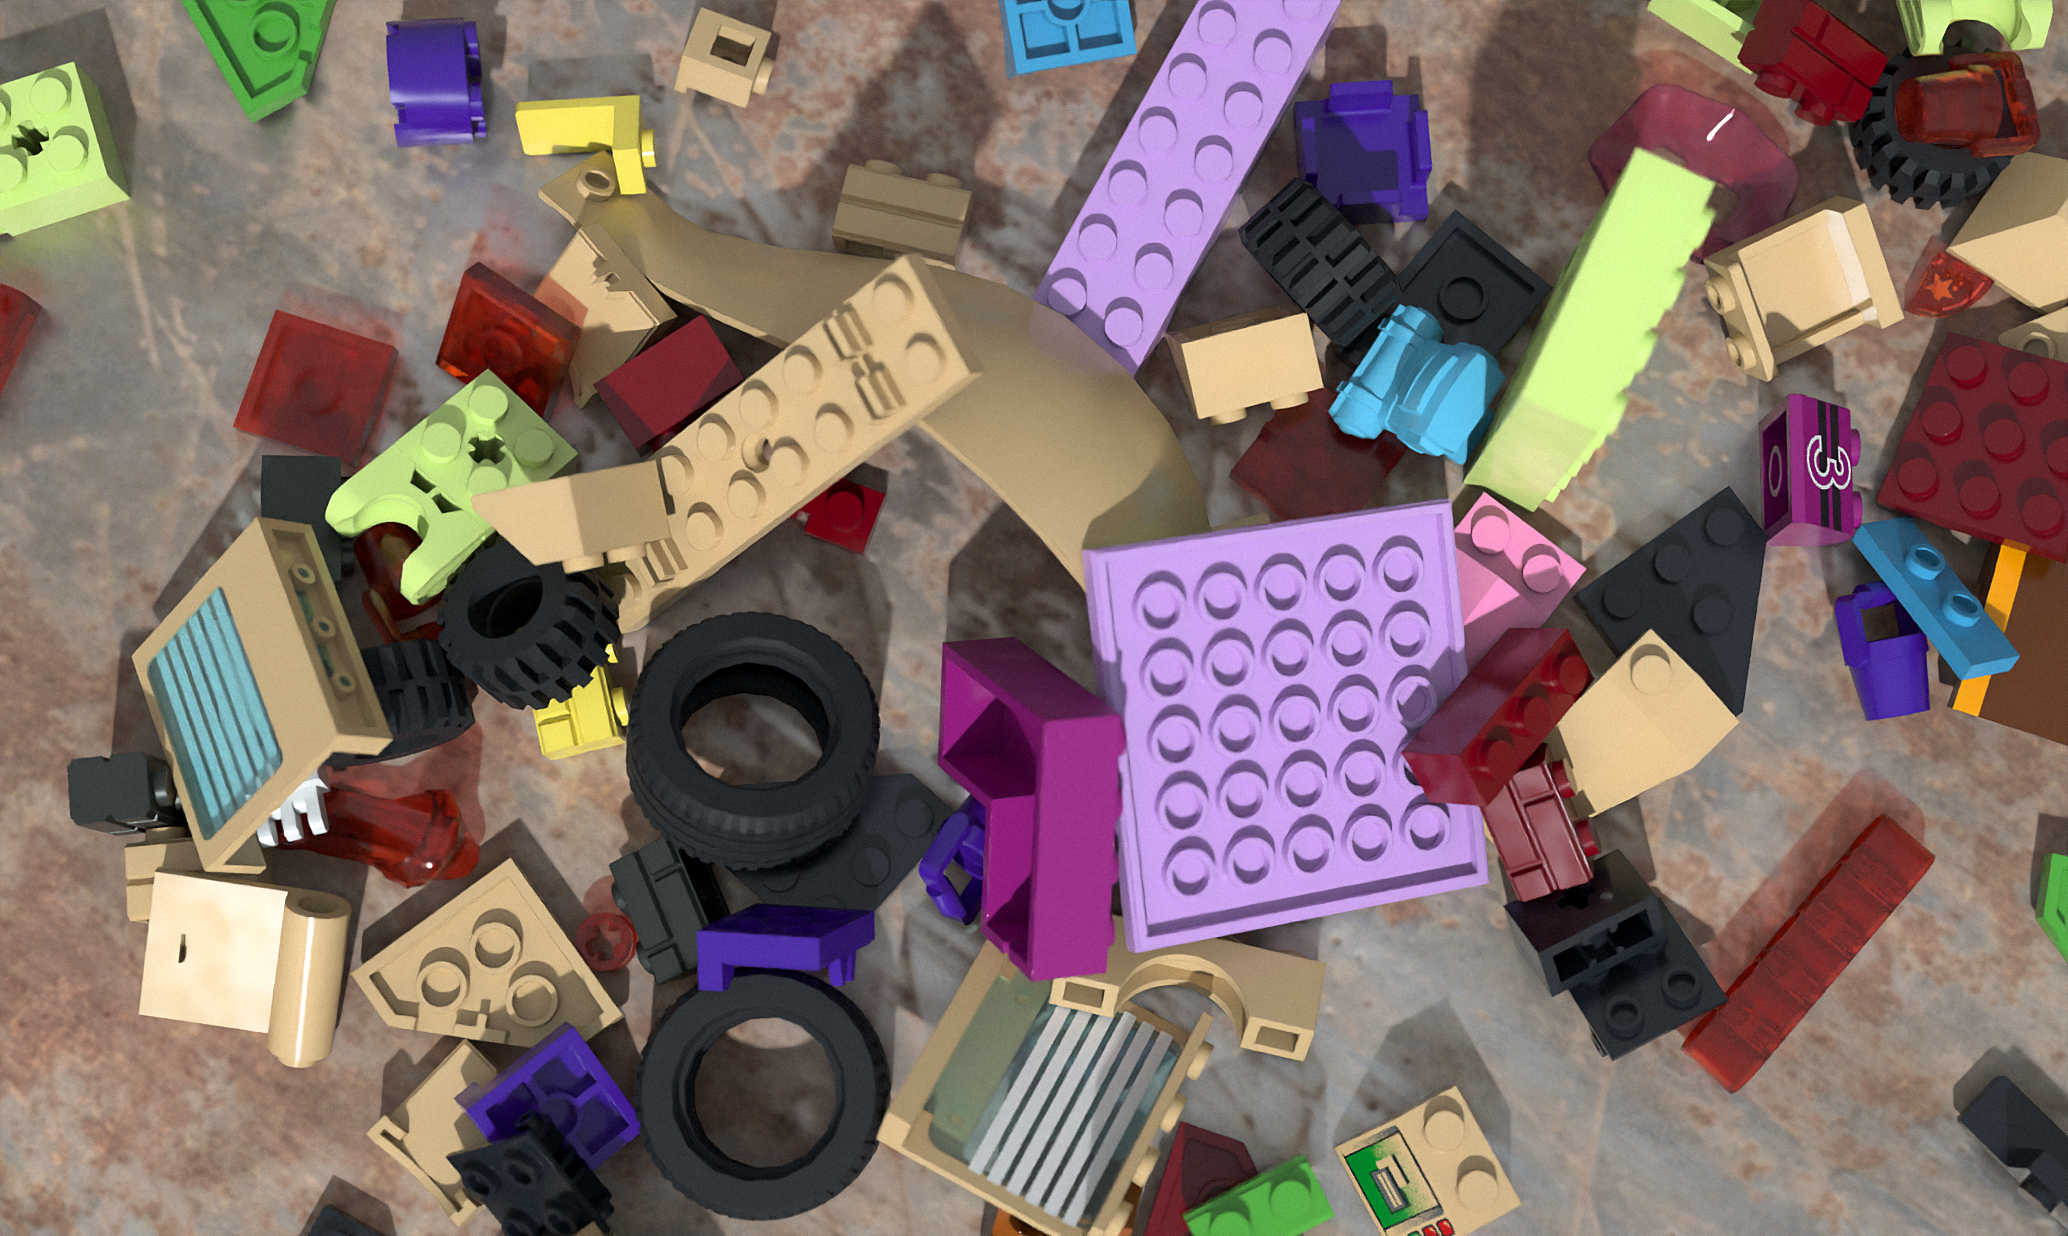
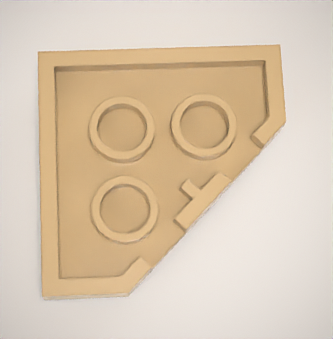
M511 857L350 973L389 1027L532 1048L565 1021L574 1026L585 1043L588 1044L626 1016L517 861Z

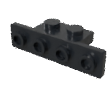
M1996 1076L1958 1115L1957 1121L2020 1183L2017 1190L2026 1201L2044 1215L2049 1216L2052 1214L2068 1230V1136L2008 1077Z

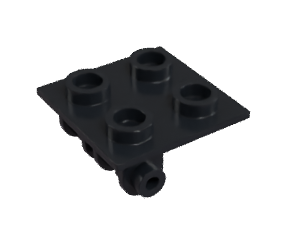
M1660 897L1657 898L1668 939L1567 990L1594 1032L1590 1036L1598 1053L1603 1058L1609 1055L1612 1062L1728 1002L1727 996Z
M530 1109L522 1114L514 1123V1127L519 1134L451 1152L446 1156V1159L460 1174L465 1188L472 1195L479 1198L501 1224L505 1236H574L592 1222L596 1224L603 1235L608 1234L611 1230L605 1222L615 1209L610 1202L612 1198L611 1191L603 1185L591 1168H588L589 1164L584 1158L573 1160L577 1153V1149L573 1144L568 1143L561 1146L566 1138L548 1114L540 1115L535 1109Z

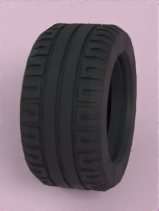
M753 611L734 612L731 615L721 614L716 615L715 618L708 617L701 620V623L687 626L686 630H680L674 635L673 639H668L664 642L662 648L655 651L652 655V660L645 664L643 672L639 674L637 686L633 690L630 702L626 736L625 763L627 776L630 778V789L634 792V799L637 805L641 806L642 814L645 818L650 819L649 824L655 830H660V835L666 841H672V846L679 850L685 849L686 854L693 858L699 857L700 861L705 863L714 862L716 863L715 866L725 868V866L732 867V870L747 868L748 871H757L759 868L765 871L774 869L776 865L782 868L789 866L790 863L797 864L804 861L805 856L812 857L817 855L819 850H825L831 845V841H836L842 836L843 830L848 829L852 819L857 816L860 807L863 805L870 785L880 742L879 707L877 702H875L874 689L870 687L871 682L867 676L862 674L863 669L860 664L854 661V657L848 651L843 650V646L838 641L832 640L831 636L824 632H819L816 627L803 623L804 621L790 619L781 614L757 613ZM740 693L770 696L796 709L815 730L823 754L815 767L792 783L767 789L732 786L707 773L687 751L681 731L692 714L714 699Z
M756 966L734 968L730 987L725 991L699 990V984H695L685 994L676 998V1002L668 1006L664 1015L654 1024L656 1026L654 1031H650L647 1043L640 1054L642 1056L641 1063L638 1062L636 1072L638 1073L634 1083V1088H637V1095H634V1105H636L637 1110L635 1112L636 1121H639L641 1127L638 1130L641 1138L643 1137L647 1153H651L653 1157L651 1159L652 1162L660 1169V1173L665 1180L669 1179L673 1188L683 1193L691 1202H696L698 1206L709 1209L720 1216L725 1215L728 1218L747 1221L778 1220L808 1212L828 1202L851 1185L877 1151L880 1141L876 1138L891 1102V1082L886 1054L878 1034H876L874 1027L860 1008L844 993L813 975L794 969ZM780 1018L800 1025L822 1045L835 1072L836 1105L827 1131L806 1155L784 1166L757 1168L729 1158L708 1139L696 1114L694 1082L704 1054L725 1031L750 1019Z

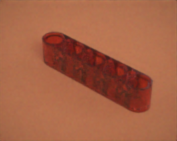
M1885 812L1880 814L1860 833L1725 991L1728 1002L1707 1012L1687 1036L1680 1050L1730 1094L1740 1090L1757 1073L1932 866L1936 856Z

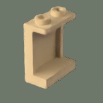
M1835 196L1703 259L1710 278L1705 281V291L1713 308L1717 313L1723 315L1730 336L1725 339V345L1731 361L1739 371L1766 382L1779 377L1777 365L1858 326L1868 324L1884 329L1905 319L1866 203Z

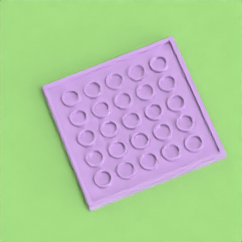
M1439 498L1081 550L1098 698L1122 715L1127 735L1125 752L1122 756H1119L1118 785L1122 793L1123 810L1120 819L1115 822L1114 839L1119 862L1118 877L1127 950L1138 953L1490 883L1484 823L1479 806L1430 802L1401 753L1468 676L1451 499Z

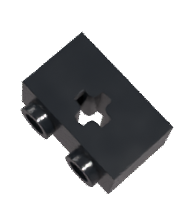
M1619 848L1595 860L1594 875L1588 882L1563 890L1555 889L1550 894L1525 902L1516 899L1503 906L1518 951L1552 997L1668 939L1655 893Z

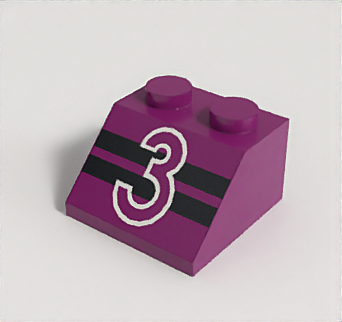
M1788 394L1759 422L1761 529L1767 535L1766 546L1838 547L1854 536V529L1860 527L1863 503L1861 493L1853 491L1852 467L1858 465L1861 440L1858 429H1851L1850 409L1803 394Z

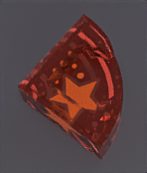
M1938 252L1932 257L1905 311L1929 318L1952 316L1974 305L1989 291L1995 281Z

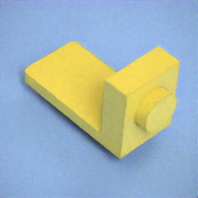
M640 95L527 101L516 104L515 116L526 154L541 155L612 150L621 195L646 193L647 167L658 166V147L655 129H646Z

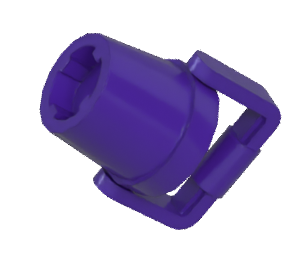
M1880 580L1859 584L1854 588L1852 594L1839 596L1835 601L1834 607L1845 666H1849L1865 720L1886 719L1931 710L1926 653L1930 650L1927 636L1885 582ZM1894 603L1900 636L1866 641L1860 609H1870Z
M971 794L950 818H945L933 837V843L919 865V875L926 885L929 897L940 914L964 925H969L974 921L982 905L986 807ZM950 862L973 876L961 895L958 894L950 879L944 875V871Z

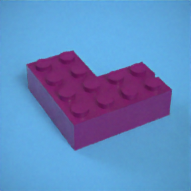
M1016 637L943 642L938 766L986 807L980 932L1003 954L1008 953V959L1031 982L1107 973L1108 948L1113 945L1115 940V924L1110 912L1112 885L1117 882L1119 875V862L1114 849L1115 822L1120 819L1123 810L1122 793L1118 785L1119 756L1124 754L1127 744L1126 729L1122 715Z

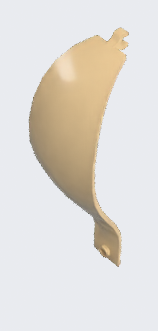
M605 150L598 152L542 186L538 191V197L547 205L554 207L576 230L599 222L655 290L697 312L742 330L784 350L896 262L895 260L776 247L710 232L677 214L648 187L646 193L621 195L614 158ZM927 265L985 372L915 424L927 431L987 482L1039 535L1081 585L1085 593L1086 586L1081 550L1211 531L1199 481L1169 422L1121 363L1067 317L1001 283L940 266Z

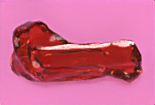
M330 784L331 791L323 793L329 825L328 832L314 835L308 822L307 812L300 815L304 836L302 839L289 842L284 833L282 819L275 821L278 845L272 847L280 850L305 849L318 854L357 861L375 867L386 880L405 889L420 887L430 881L464 879L475 869L479 861L480 846L471 835L463 820L457 796L448 788L427 789L423 793L410 794L397 799H387L349 791Z

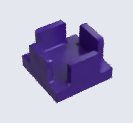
M1392 80L1334 83L1329 86L1326 99L1294 103L1293 117L1298 178L1308 181L1316 187L1352 225L1426 221L1429 215L1427 181L1432 171L1428 112L1427 110H1420L1419 94L1393 96Z

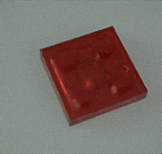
M478 261L463 273L435 365L466 385L489 368L536 414L548 423L552 418L583 329Z
M275 310L233 427L241 433L311 455L341 457V464L358 469L399 351L389 344Z

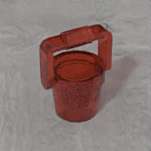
M2001 51L1957 55L1948 60L1949 70L1908 78L1898 88L1895 99V120L1900 135L1907 142L1956 145L1961 148H1969L1973 158L2024 154L2040 140L2041 132L2037 120L2039 115L2031 84L2026 78L2021 58L2014 52ZM1993 70H2001L2005 83L2004 90L2013 124L2016 125L2018 137L1994 138L1998 133L2002 120L2003 101L2001 87Z
M394 521L372 526L354 544L355 556L370 590L362 593L363 606L385 644L417 639L438 640L437 635L443 628L436 623L437 620L417 626L415 630L402 633L395 622L414 617L436 605L442 600L441 597L445 588L423 605L412 604L400 593L403 564L422 544L423 540L408 525Z

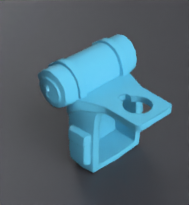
M1399 304L1389 319L1383 318L1378 326L1379 334L1347 382L1342 381L1337 387L1336 391L1339 395L1328 412L1339 426L1340 431L1345 434H1351L1364 440L1366 438L1374 440L1385 429L1397 434L1396 438L1414 451L1433 456L1443 454L1454 463L1464 464L1494 419V412L1488 407L1506 377L1499 369V362L1484 348L1465 342H1459L1454 346L1442 344L1441 340L1445 333L1440 327L1439 321L1430 312L1421 307L1416 308L1411 305L1404 306Z

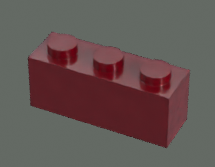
M1509 628L1401 751L1430 802L1488 807L1595 680L1568 628Z

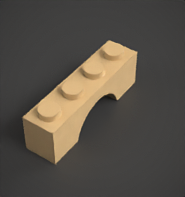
M1110 910L1115 924V940L1113 945L1108 948L1107 973L1053 979L1049 999L1050 1004L1111 1018L1129 998L1146 989L1159 986H1179L1192 989L1209 997L1223 1009L1235 1028L1240 1047L1304 1062L1316 1028L1326 963L1308 959L1304 954L1297 951L1280 950L1276 952L1245 945L1241 940L1231 936H1219L1135 953L1127 950L1123 917Z

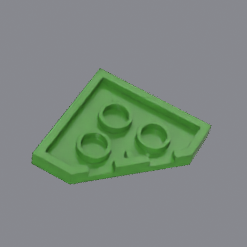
M181 0L246 116L252 123L307 94L336 0Z

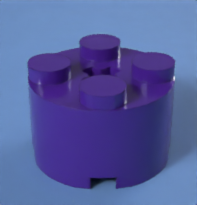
M464 17L387 21L386 27L389 34L386 35L391 105H394V109L398 110L399 123L394 124L398 148L474 144L475 138L487 137L486 113L481 82L471 83V78L483 77L476 21L464 22Z

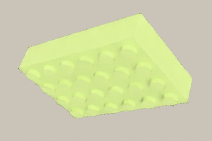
M1636 148L1565 263L1463 483L1486 492L1488 495L1532 515L1544 499L1554 503L1560 490L1564 491L1571 477H1576L1582 464H1587L1594 450L1601 447L1607 434L1611 435L1630 397L1621 391L1623 388L1627 389L1636 371L1641 372L1658 338V333L1650 329L1651 327H1656L1664 310L1671 308L1687 275V272L1679 269V267L1683 268L1693 248L1697 249L1712 222L1715 210L1704 205L1715 184L1714 182Z

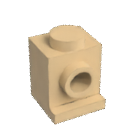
M701 7L682 53L674 90L686 94L689 87L747 108L752 92L764 96L770 82L776 61L765 56L772 33Z

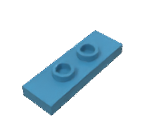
M1910 516L1861 524L1852 541L1961 681L2011 670L2021 655L1985 612L1980 601L1969 592L1946 563L1943 555L1934 548Z

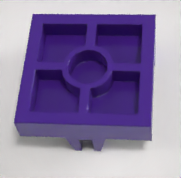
M755 903L697 930L699 990L725 991L729 989L734 975V965L819 971L828 966L831 985L844 986L846 981L852 982L854 980L856 951L875 940L874 910Z
M567 1021L484 1086L480 1087L473 1082L453 1098L487 1142L519 1134L514 1127V1123L522 1114L530 1109H535L540 1115L548 1114L566 1138L561 1146L568 1143L573 1144L577 1149L573 1160L584 1158L589 1164L588 1168H591L592 1171L639 1134L638 1128H641L639 1121H636L635 1109L574 1026Z

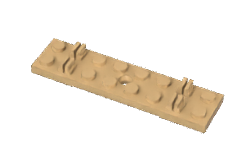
M921 253L904 254L644 461L656 460L671 538L645 543L648 555L645 557L609 563L607 552H602L604 566L593 568L610 585L615 594L612 600L619 607V618L615 622L622 634L640 630L793 513L985 372ZM766 439L769 441L773 452L770 462L763 454V444Z

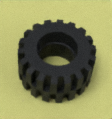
M1943 36V55L1913 56L1909 46L1901 54L1897 52L1887 61L1878 83L1871 86L1870 90L1873 92L1869 104L1862 119L1856 121L1858 124L1850 133L1851 146H1861L1863 148L1861 153L1855 158L1860 170L1862 171L1870 167L1875 175L1869 182L1878 191L1884 185L1894 190L1890 199L1901 205L1911 197L1915 198V209L1929 210L1938 200L1942 209L1956 206L1963 198L1967 201L1972 199L2011 163L2010 160L2020 151L2025 140L2019 135L2028 127L2029 114L2018 111L2027 101L2024 87L2013 89L2011 82L2017 74L2012 67L2008 65L2001 70L1993 62L1999 54L1989 47L1982 54L1974 51V40L1961 37L1955 46H1950L1948 36ZM1931 99L1950 107L1963 123L1966 133L1965 148L1945 149L1933 145L1924 139L1912 122L1910 101Z
M1294 177L1238 229L1243 246L1299 308L1307 312V316L1334 343L1347 347L1403 295L1399 279L1391 268L1338 209L1308 181Z
M503 536L497 537L494 546L489 548L484 544L474 551L475 558L468 565L463 562L455 571L458 578L453 585L446 586L441 597L447 603L445 607L438 610L436 623L443 628L437 636L440 646L447 651L445 656L456 668L501 704L505 702L513 709L524 710L529 705L534 710L548 708L550 700L553 698L559 703L572 698V689L578 685L584 689L594 679L590 674L596 666L604 667L610 657L605 651L607 645L616 643L618 629L612 622L619 618V607L612 600L615 594L610 585L593 568L565 573L562 560L534 565ZM534 612H536L532 619L523 628H521L524 622Z
M407 640L359 650L393 740L378 755L334 751L322 764L334 767H350L408 756L447 743L459 737L475 724L476 721L464 674L445 656L447 651L440 646L439 640Z

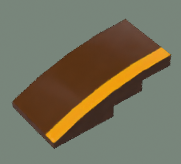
M1990 541L1976 584L1981 585L1977 599L1982 604L1985 612L2021 656L2010 671L1962 681L1957 676L1947 707L2068 746V560L2064 564Z

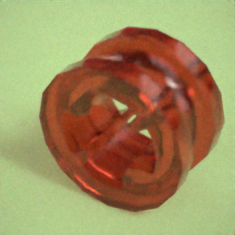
M607 912L596 913L586 918L577 930L575 947L587 965L592 969L599 971L619 970L627 966L636 955L638 935L633 924L624 916ZM610 923L608 931H620L622 942L613 947L615 957L604 961L606 953H594L592 942L600 938L601 932L599 927Z

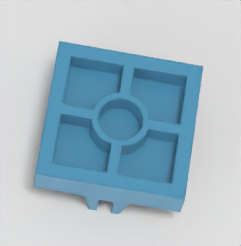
M997 0L1004 36L1007 79L1137 54L1128 0Z

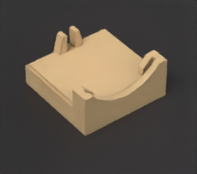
M599 222L581 227L534 293L515 299L503 315L510 325L537 337L559 356L571 377L574 392L573 401L581 410L603 401L593 386L594 383L658 343L678 317Z
M465 1038L392 1114L384 1115L366 1133L375 1144L396 1159L427 1189L457 1227L471 1224L486 1206L479 1198L472 1195L465 1188L460 1174L446 1159V1156L451 1152L484 1144L487 1141L453 1098L473 1082L482 1087L503 1071L472 1039Z

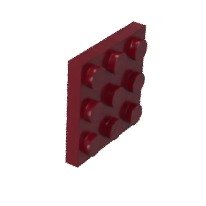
M1948 332L1876 500L1880 508L2066 564L2068 560V363Z

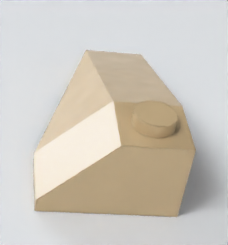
M1648 629L1584 691L1542 742H1548L1555 761L1566 758L1578 788V795L1571 797L1579 818L1586 816L1592 818L1692 769L1739 721L1702 678L1652 629ZM1483 818L1484 833L1494 843Z

